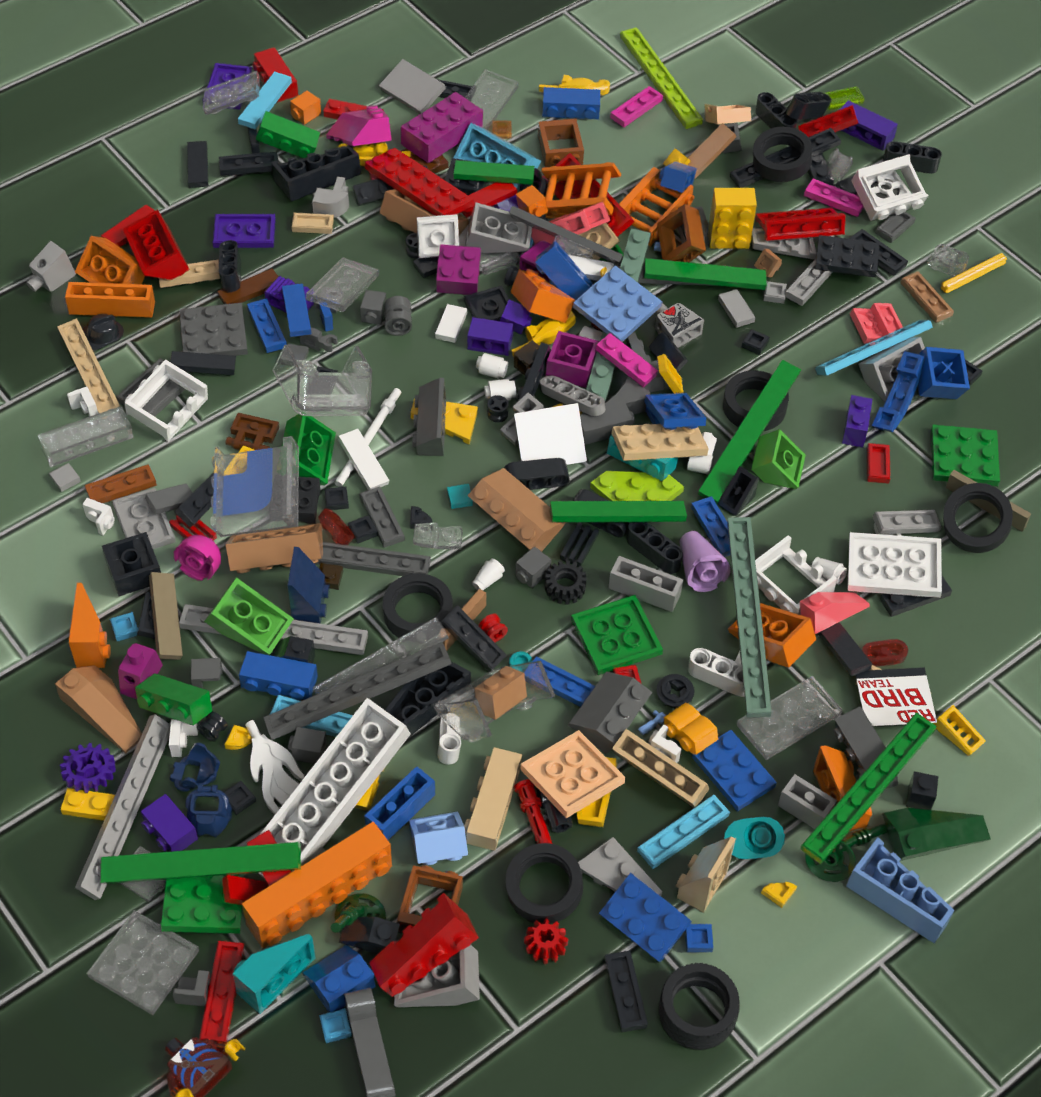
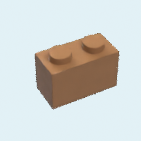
M505 666L474 688L477 712L495 720L527 697L524 672Z

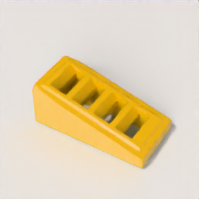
M954 705L937 718V723H933L941 734L968 756L986 741ZM955 725L959 727L957 731L953 728ZM962 732L967 734L964 738L960 736ZM972 738L974 742L969 746L966 742Z

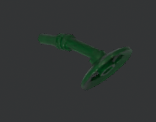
M885 823L870 829L863 828L862 830L852 832V836L843 841L841 840L822 864H816L814 859L805 853L808 868L815 876L828 882H840L851 876L856 865L855 855L851 847L871 842L872 838L888 833ZM844 851L848 853L849 866L843 862ZM825 869L830 870V871L840 870L841 872H840V873H828V872H826V871H824V870H825Z
M359 893L348 896L338 905L335 912V922L332 923L331 930L334 933L339 932L341 934L345 926L351 925L358 917H368V914H372L371 917H376V914L380 915L379 918L386 920L385 908L376 897L369 894ZM359 899L369 900L375 905L370 907L365 903H359Z

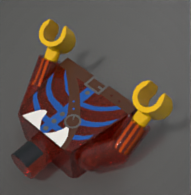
M193 1037L186 1045L182 1044L177 1038L172 1039L165 1048V1051L173 1057L167 1064L169 1073L166 1078L170 1096L205 1097L232 1070L230 1058L227 1056L231 1057L233 1061H237L239 1058L236 1052L239 1050L244 1051V1046L237 1039L226 1042L208 1038L200 1040L197 1037Z

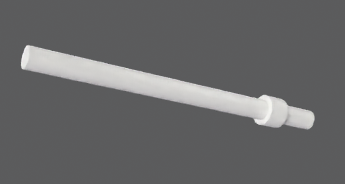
M394 388L388 399L383 401L380 406V412L364 435L368 445L387 415L391 414L394 410L395 402L401 395V391L398 388ZM350 459L334 482L338 487L344 485L354 469Z

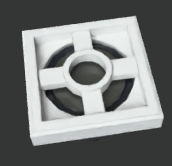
M895 170L888 175L884 173L877 175L874 179H866L878 204L912 194Z

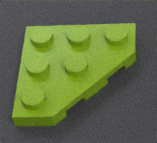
M605 471L590 484L592 490L609 501H672L684 490V486L671 475H668L661 481L644 472Z

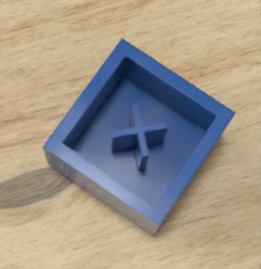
M925 347L919 353V355L925 357L918 382L920 396L958 399L970 389L963 350Z

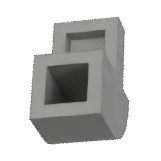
M337 177L333 190L317 188L312 201L313 214H329L338 217L348 210L349 187L346 186L344 177Z
M529 393L513 406L514 413L544 409L543 404ZM514 416L500 429V432L517 446L519 441Z

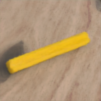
M999 253L942 282L940 288L944 293H949L1004 265L1007 257L1003 253Z

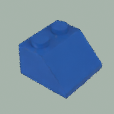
M348 945L343 946L302 973L329 1013L346 1006L344 993L368 987L373 989L375 987L374 973L361 955Z

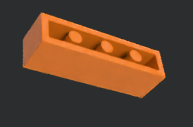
M68 282L65 295L69 314L72 315L108 314L127 317H153L155 299L152 285Z

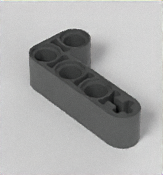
M368 987L344 993L347 1015L366 1096L395 1097L393 1081L376 1016L372 989Z

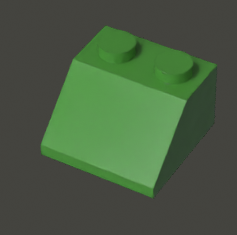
M778 429L762 435L758 439L751 470L764 483L797 489L799 488L806 454Z

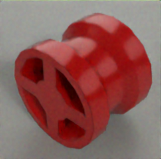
M497 614L486 616L479 624V627L494 642L501 640L508 632L505 624L500 623V618Z

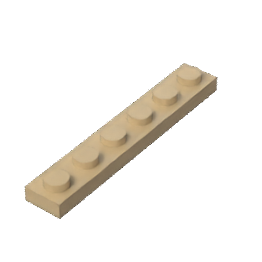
M77 318L57 326L85 385L88 387L96 403L102 420L121 413L122 409Z

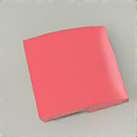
M874 303L870 309L853 308L850 312V316L864 344L903 328L892 304Z

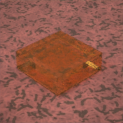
M493 120L492 133L502 139H512L511 121Z

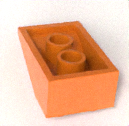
M77 583L69 636V645L76 668L88 666L105 668L106 659L110 658L111 653L110 644H107V633L102 630L100 620L83 584Z
M760 603L766 659L789 668L816 641L811 618ZM736 620L728 628V631L739 639Z

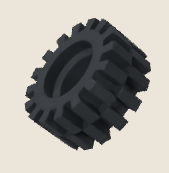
M566 560V564H563L562 561H558V566L555 563L552 564L545 576V590H547L546 594L548 597L551 596L553 601L557 598L559 604L565 601V605L570 604V600L576 603L577 598L581 599L583 594H585L587 581L586 572H583V567L579 566L577 568L576 562L570 565L568 560ZM562 578H568L574 581V585L564 587L559 585L557 581Z

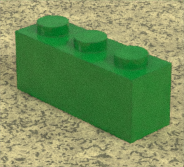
M265 111L255 140L301 158H307V154L315 152L320 132Z
M154 673L135 687L139 708L192 726L212 712L209 691Z

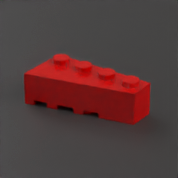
M445 893L437 898L439 903L433 909L428 907L421 913L422 919L415 926L409 925L402 931L403 935L399 941H392L369 962L380 988L393 997L403 992L406 987L425 977L428 972L447 962L450 957L462 949H466L479 938L468 915Z

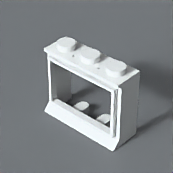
M910 154L858 169L851 180L870 221L875 219L883 220L894 213L899 215L911 208L916 210L924 205L925 200L929 196L925 193L910 162ZM900 169L912 194L878 204L866 179L869 178L871 180L877 175L884 173L888 175L894 170Z
M165 360L161 365H157L149 378L147 380L144 379L133 394L128 395L125 400L126 415L137 419L162 435L169 442L207 401V385ZM170 379L193 393L194 397L190 396L187 399L186 405L180 412L176 411L174 413L173 419L167 425L143 410L142 407Z
M788 535L755 560L758 588L782 610L800 615V602L796 604L762 572L784 557L817 587L807 597L817 592H834L837 578L832 576L826 581L822 577L823 568L820 564L810 567L806 563L807 554L804 550L801 549L795 553L790 549L791 537Z

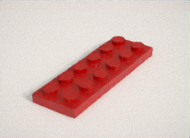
M396 148L390 149L365 162L366 170L435 216L459 214L473 206V199Z
M569 153L555 166H574L581 164L571 153ZM592 179L588 198L598 197L600 184L596 179ZM574 180L570 199L580 198L584 180ZM558 181L556 183L554 195L559 200L563 197L566 181ZM607 192L606 198L613 207V213L609 215L610 221L606 223L618 237L635 221Z

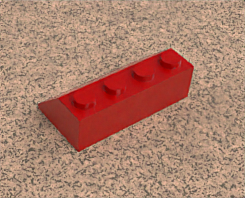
M158 209L123 228L124 234L145 276L173 280L190 270L169 226Z

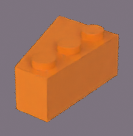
M519 269L510 292L529 312L566 323L575 300L538 276V272L527 269V271Z

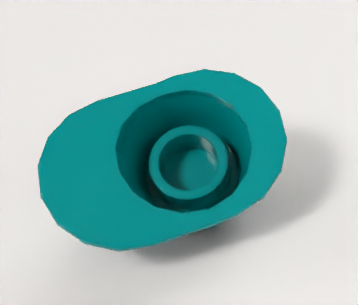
M770 817L745 818L734 821L728 826L724 839L731 836L736 839L732 855L739 859L765 858L776 855L785 843L783 827L778 821Z

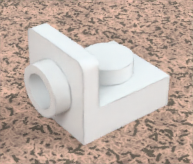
M87 386L67 394L72 410L81 407L84 414L88 413L91 421L100 418L96 403Z
M86 498L82 504L85 515L90 521L96 522L98 533L104 535L114 524L111 506Z
M171 719L169 748L172 757H182V748L187 747V736L198 735L197 723L192 726Z
M663 725L659 731L655 730L652 733L649 743H651L652 747L678 763L681 748L675 742L666 740L668 727Z

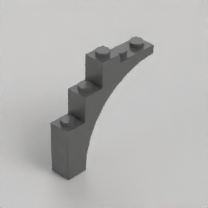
M635 332L626 338V346L656 368L658 374L645 387H642L628 376L618 393L605 403L606 410L603 414L599 416H590L586 413L580 414L584 445L610 439L613 426L633 425L635 423L634 414L646 412L645 395H651L650 393L664 389L665 380L659 373L658 360L651 362L650 356L646 355L642 340H638Z

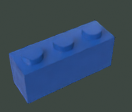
M544 87L542 117L599 119L600 89Z
M556 241L536 257L535 263L539 272L546 274L550 278V284L559 288V290L575 301L594 285Z
M249 651L246 653L239 673L241 687L246 690L268 692L274 696H288L295 700L310 698L318 677L316 664Z
M416 766L365 815V825L367 826L374 821L386 839L389 840L435 796V780Z

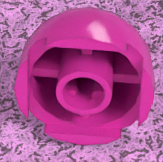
M192 535L185 538L176 547L174 560L175 562L179 560L182 565L180 569L189 577L202 581L204 578L209 580L221 564V552L212 539L203 535Z

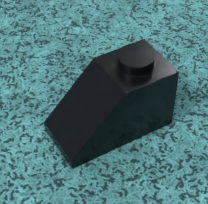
M289 636L279 640L270 656L313 664L315 658L314 640Z
M358 917L351 925L345 926L342 929L339 943L379 954L392 941H396L400 924L378 917Z

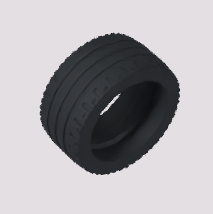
M706 963L687 964L674 971L666 980L659 1000V1017L666 1034L677 1044L692 1050L711 1049L724 1042L736 1025L740 1010L737 987H735L732 979L716 966L714 967ZM692 986L704 987L714 992L722 1000L725 1008L724 1016L715 1025L708 1027L693 1026L683 1021L675 1012L673 1006L675 995L684 988Z

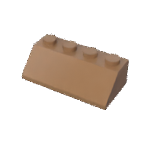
M396 189L385 191L380 214L386 216L387 220L402 225L403 229L417 233L416 217L435 216ZM457 214L460 236L468 226L469 218Z
M504 468L482 478L467 495L530 550L536 547L542 552L567 523L552 522L550 507Z
M321 523L232 535L226 543L230 571L237 570V573H246L251 571L250 568L257 567L260 570L272 569L273 565L282 564V567H291L294 547H299L313 563H317L318 559H321L323 556Z

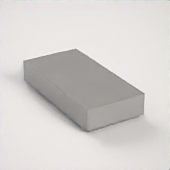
M737 289L719 294L718 300L736 328L755 322L754 314Z

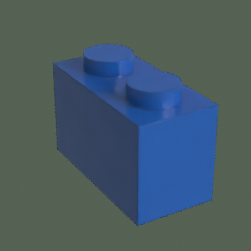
M675 161L662 168L659 177L661 179L660 186L684 192L689 185H693L697 168Z

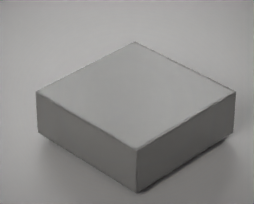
M766 281L764 301L784 304L787 284Z
M69 463L49 473L50 478L61 492L81 482L80 477Z

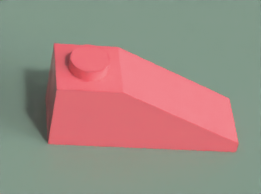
M817 592L800 601V615L811 618L814 633L817 634L868 608L869 603L855 592Z

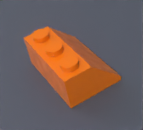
M96 236L90 237L75 270V273L90 283L141 285L145 278L134 256L110 240Z
M825 745L820 746L813 772L821 791L836 799L838 803L856 783L853 764L850 760H847L844 752ZM871 806L850 831L867 827L872 816Z

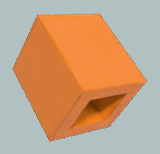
M308 90L290 101L292 117L304 125L321 114L320 99Z
M533 185L516 194L519 209L537 217L548 212L545 197Z

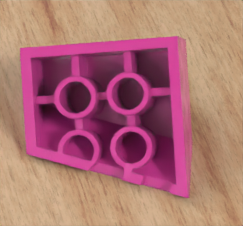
M377 105L367 106L366 110L342 113L326 134L327 139L334 138V141H342L344 144L351 146L392 141L389 117Z

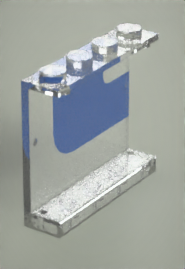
M292 436L283 437V446L247 452L224 455L219 447H215V456L212 457L214 476L211 478L212 487L214 488V494L211 497L213 516L210 518V524L220 537L298 527L299 446Z

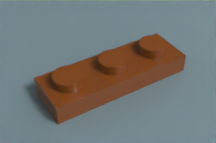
M149 464L86 484L85 489L89 499L106 503L157 486L152 470Z

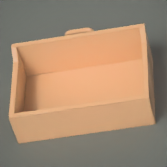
M705 104V121L714 124L751 121V107Z

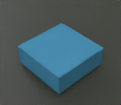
M133 612L110 619L116 641L137 636L138 627Z
M346 1009L319 1015L326 1043L352 1036Z

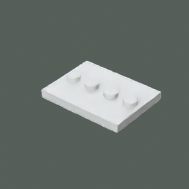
M850 532L848 591L941 598V539Z

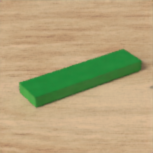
M456 160L454 179L533 185L535 166Z

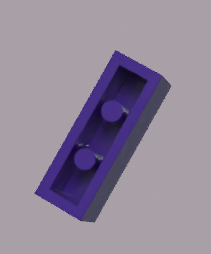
M848 100L841 109L853 105L858 124L841 131L883 151L887 143L894 139L898 124Z

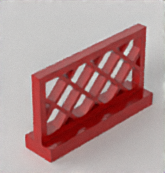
M833 208L755 214V220L765 231L766 241L819 237V235H845L846 215L844 213H837Z

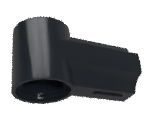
M537 788V797L542 801L541 809L545 810L551 831L561 833L571 828L573 824L571 817L565 818Z

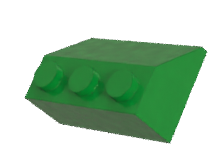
M305 411L286 421L277 473L281 476L320 478V485L325 486L328 483L336 432Z

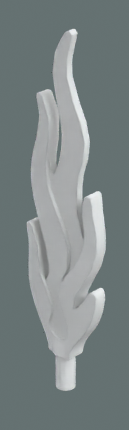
M251 720L245 726L252 737L253 748L250 760L252 778L255 782H258L259 772L261 769L263 770V798L267 807L275 815L279 808L275 804L274 798L283 806L299 785L283 770L282 765H285L299 781H302L305 777L299 770L292 754L280 744L267 738L264 734L261 735L255 722ZM322 848L317 856L325 852V850Z

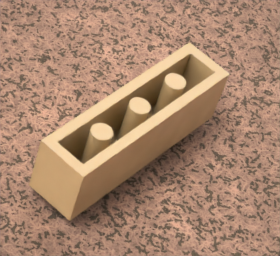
M627 729L612 748L617 756L693 808L699 805L709 790L706 782Z
M494 747L492 755H487L484 763L486 773L484 777L480 776L477 791L480 792L478 798L474 797L471 803L470 812H473L471 819H466L464 825L465 834H467V844L496 851L514 793L513 787L517 783L521 770L522 754Z

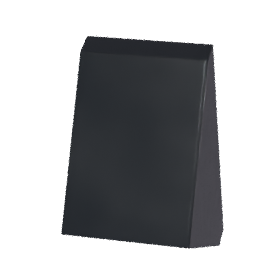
M739 466L718 505L737 516L755 497L759 477Z

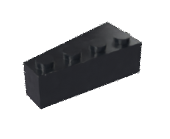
M350 145L325 150V154L321 155L310 153L307 154V158L303 159L287 158L288 162L280 164L278 161L271 162L274 181L290 201L315 193L317 188L324 189L334 186L337 177H344L347 180L361 174L359 155Z
M451 661L452 664L406 683L385 711L406 725L411 733L410 736H412L471 687L470 671Z

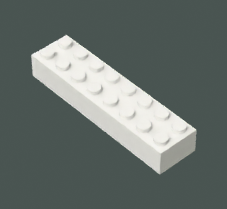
M367 698L261 834L270 830L277 844L301 843V866L314 859L411 733L407 726ZM262 872L258 873L259 875H261V876L265 879V877H264V875L262 874Z

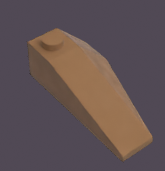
M96 666L73 668L55 683L60 699L125 754L139 742L142 735L139 727L112 679Z

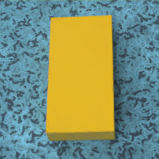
M665 354L657 356L659 373L674 394L683 393L682 378Z

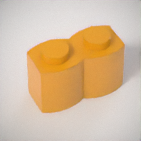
M688 703L682 704L663 717L664 725L668 727L667 736L679 741L685 751H690L697 755L718 740L717 727Z

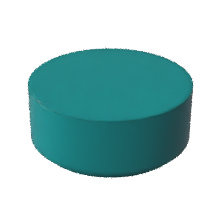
M516 652L509 659V667L525 673L533 661L532 657L526 652Z

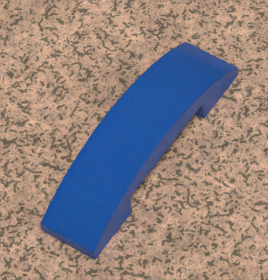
M904 351L896 369L898 372L896 380L884 407L879 408L872 427L893 432L897 428L915 394L925 357L923 355Z

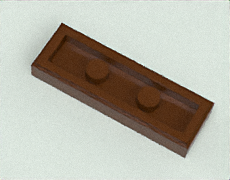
M271 268L241 281L240 288L234 292H226L223 289L218 290V296L224 304L243 303L264 294L265 290L275 281L278 275Z

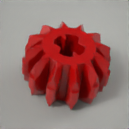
M547 918L544 920V924L536 920L534 927L527 928L526 934L528 936L524 937V944L527 945V954H534L533 960L535 962L539 958H543V963L546 965L548 958H551L556 963L558 955L563 956L565 954L568 938L564 937L566 935L565 928L558 929V921L551 925Z

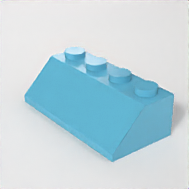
M470 123L453 157L474 162L535 166L537 169L541 163V160L473 123ZM513 183V185L517 188L518 192L520 190V184Z

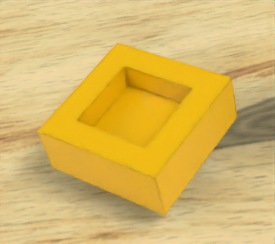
M674 148L663 164L667 166L676 161L688 165L691 160Z

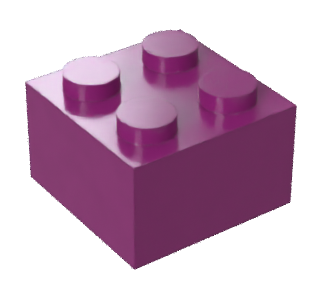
M440 244L436 278L437 292L463 295L478 292L481 248Z
M558 331L547 359L546 376H556L574 385L586 388L597 353L595 350L596 344L599 341Z

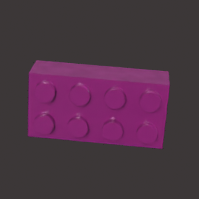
M455 92L402 125L401 145L429 163L459 144L470 123L483 127V110Z

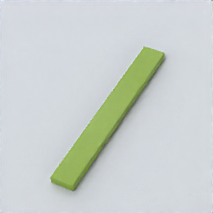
M635 27L621 31L620 38L657 90L663 95V98L684 128L689 129L702 125L703 118L638 28Z

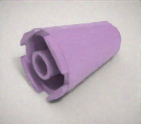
M690 531L681 537L680 548L683 552L684 571L689 586L697 592H707L718 588V583L721 581L725 582L728 579L730 565L727 559L701 534L696 531Z

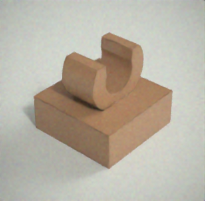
M763 249L754 266L758 269L766 270L767 277H773L776 270L780 268L782 260L769 249Z

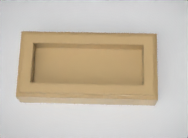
M294 213L292 232L332 234L334 215Z

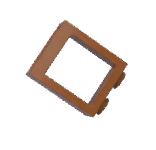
M576 118L538 122V139L545 168L555 166L569 153L583 165L584 148ZM574 138L575 148L549 149V140Z
M684 204L657 223L663 260L691 262L706 251L698 209ZM684 224L687 241L676 248L674 230Z
M413 865L397 919V923L400 924L398 931L402 932L409 925L415 926L422 919V916L410 914L418 884L453 891L451 900L458 905L463 889V876H459L452 871H437L425 865L420 867Z

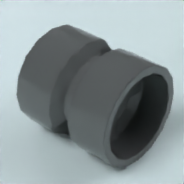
M394 296L387 299L384 305L386 331L395 336L409 333L412 329L410 301L403 296Z

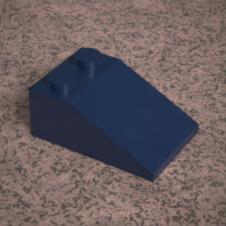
M294 547L288 580L292 618H294L293 620L321 624L322 618H326L327 604H324V600L329 598L330 585H326L325 575L299 547Z

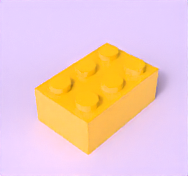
M714 188L708 226L710 249H749L757 207L755 188Z

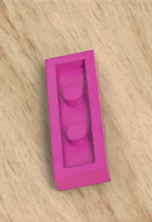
M648 86L613 110L610 118L622 127H626L662 102L663 95Z
M812 179L804 193L805 197L856 217L859 216L864 208L859 196L816 179Z
M611 333L596 344V351L642 387H645L657 376L658 370Z

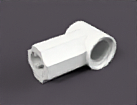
M704 432L702 436L709 448L707 456H691L687 470L709 475L717 438L712 433Z
M447 713L440 717L437 757L440 762L447 765L455 763L460 753L461 717L456 713Z

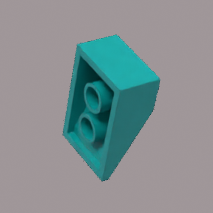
M310 934L300 936L252 954L247 960L240 961L233 973L237 994L261 1014L315 960L312 936Z

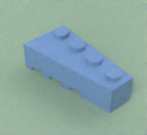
M877 837L853 869L846 887L935 944L946 928L954 909L931 887L926 888L919 881V876L913 870L909 871L900 863L901 859L894 852L890 853L883 846L884 842Z

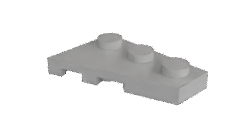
M762 228L752 230L751 242L753 249H769L774 253L816 259L817 252L812 237L766 241L765 231Z
M614 837L578 862L582 873L592 877L593 881L602 886L603 884L615 892L627 876L632 873L654 892L662 896L661 889Z

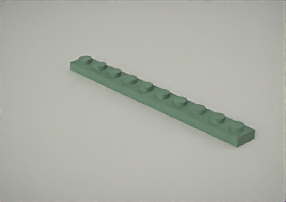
M631 229L620 269L638 282L651 233ZM602 331L600 341L607 336L604 331ZM598 351L586 390L604 398L606 403L615 365Z
M751 517L728 518L727 525L746 718L771 717Z

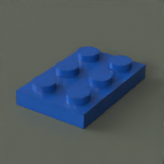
M687 393L645 395V404L663 428L674 430L677 427L695 429L698 426H706V416Z
M732 730L718 737L717 741L697 755L693 754L692 756L694 761L737 812L776 787L777 782Z
M632 873L627 876L599 913L660 963L692 922Z

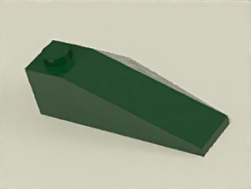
M902 808L882 814L893 851L901 859L900 861L991 840L983 815L916 808Z

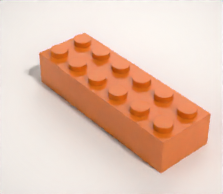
M373 821L301 866V870L291 872L243 902L242 907L246 926L262 949L268 945L273 946L282 939V936L290 931L295 932L304 925V922L312 917L317 918L326 911V908L334 903H341L351 892L363 889L373 878L385 875L392 867L390 842Z

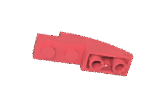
M603 201L549 222L578 235L609 222L610 218ZM532 228L531 237L535 245L543 240L550 244L554 241H562L536 228Z

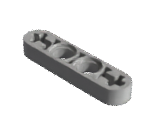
M546 376L540 381L543 394L566 405L578 403L579 411L590 416H599L606 410L604 398L559 377Z

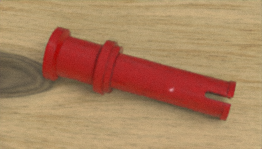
M530 779L516 783L513 787L514 791L519 795L521 811L527 814L537 844H553L540 810L542 801L536 795L535 785Z

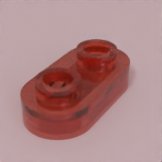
M324 509L318 516L322 527L330 532L335 543L349 545L354 539L353 532L332 510Z
M891 639L869 642L864 645L862 651L872 662V665L877 667L904 662L908 654V647L901 640Z

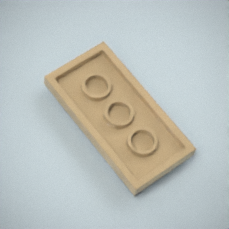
M661 424L613 426L612 436L623 461L707 456L709 450L698 427L695 429L677 427V429L670 430L663 428Z

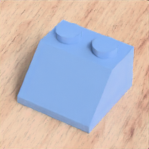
M458 812L409 820L418 864L432 865L437 863V860L443 859L456 861L460 860L462 856L468 855L465 828Z

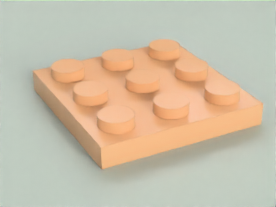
M579 730L521 763V771L565 818L570 817L625 783V776Z

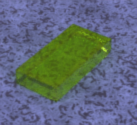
M858 86L825 93L832 99L828 106L829 110L841 108L848 100L858 105L864 103L865 99Z

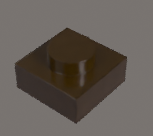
M321 563L319 569L325 575L326 585H330V589L339 590L343 566Z

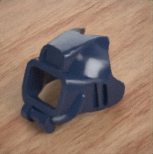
M195 743L187 756L179 763L174 762V771L170 775V781L174 782L175 787L180 791L195 790L198 788V784L208 785L215 781L220 761L214 754L208 751L204 744ZM186 765L200 766L196 781L190 777H186L182 781Z
M198 784V789L193 790L186 798L187 819L195 827L198 837L204 834L217 837L232 819V807L229 799L224 792L218 790V785L204 786L203 784ZM197 797L219 798L218 811H195Z

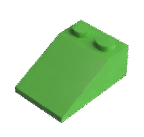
M236 577L204 622L222 635L260 653L270 655L294 618Z

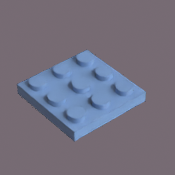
M614 266L573 303L574 309L607 335L611 333L621 342L662 306L660 299L617 266Z

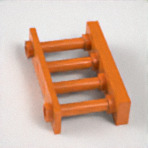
M605 162L602 164L542 168L541 172L549 181L545 195L548 209L546 218H559L601 201H603L608 215H612L613 207L606 198L610 178L621 177V173L614 163ZM592 179H602L598 197L588 198ZM574 180H584L580 198L570 199ZM558 181H566L562 199L552 200L556 183Z
M655 167L619 203L629 215L637 211L657 221L653 226H650L632 217L635 222L631 226L651 233L649 246L656 240H659L657 223L684 204L690 206L694 199V186L689 185L684 192L660 186V170ZM659 189L678 199L674 203H670L651 192ZM648 200L667 209V211L661 215L641 205V203Z

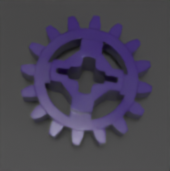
M88 743L87 748H83L80 744L78 745L79 750L70 749V756L63 757L64 763L60 764L62 779L66 781L68 788L74 786L75 792H78L81 788H84L85 793L89 792V788H93L97 792L98 786L106 787V779L113 780V773L116 772L114 756L110 755L108 748L102 751L101 744H98L96 748H92L91 743Z

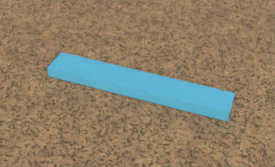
M918 320L816 366L817 375L825 376L933 328L932 323L929 320Z

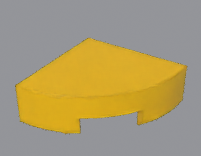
M234 725L225 742V749H241L252 743V737L248 729Z
M790 882L770 883L762 889L761 894L782 908L796 891L797 886Z

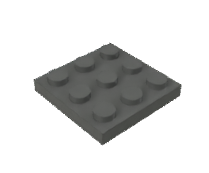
M242 303L179 309L183 352L232 356L248 354Z

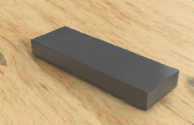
M381 487L359 493L362 504L378 531V537L383 547L405 541V536Z

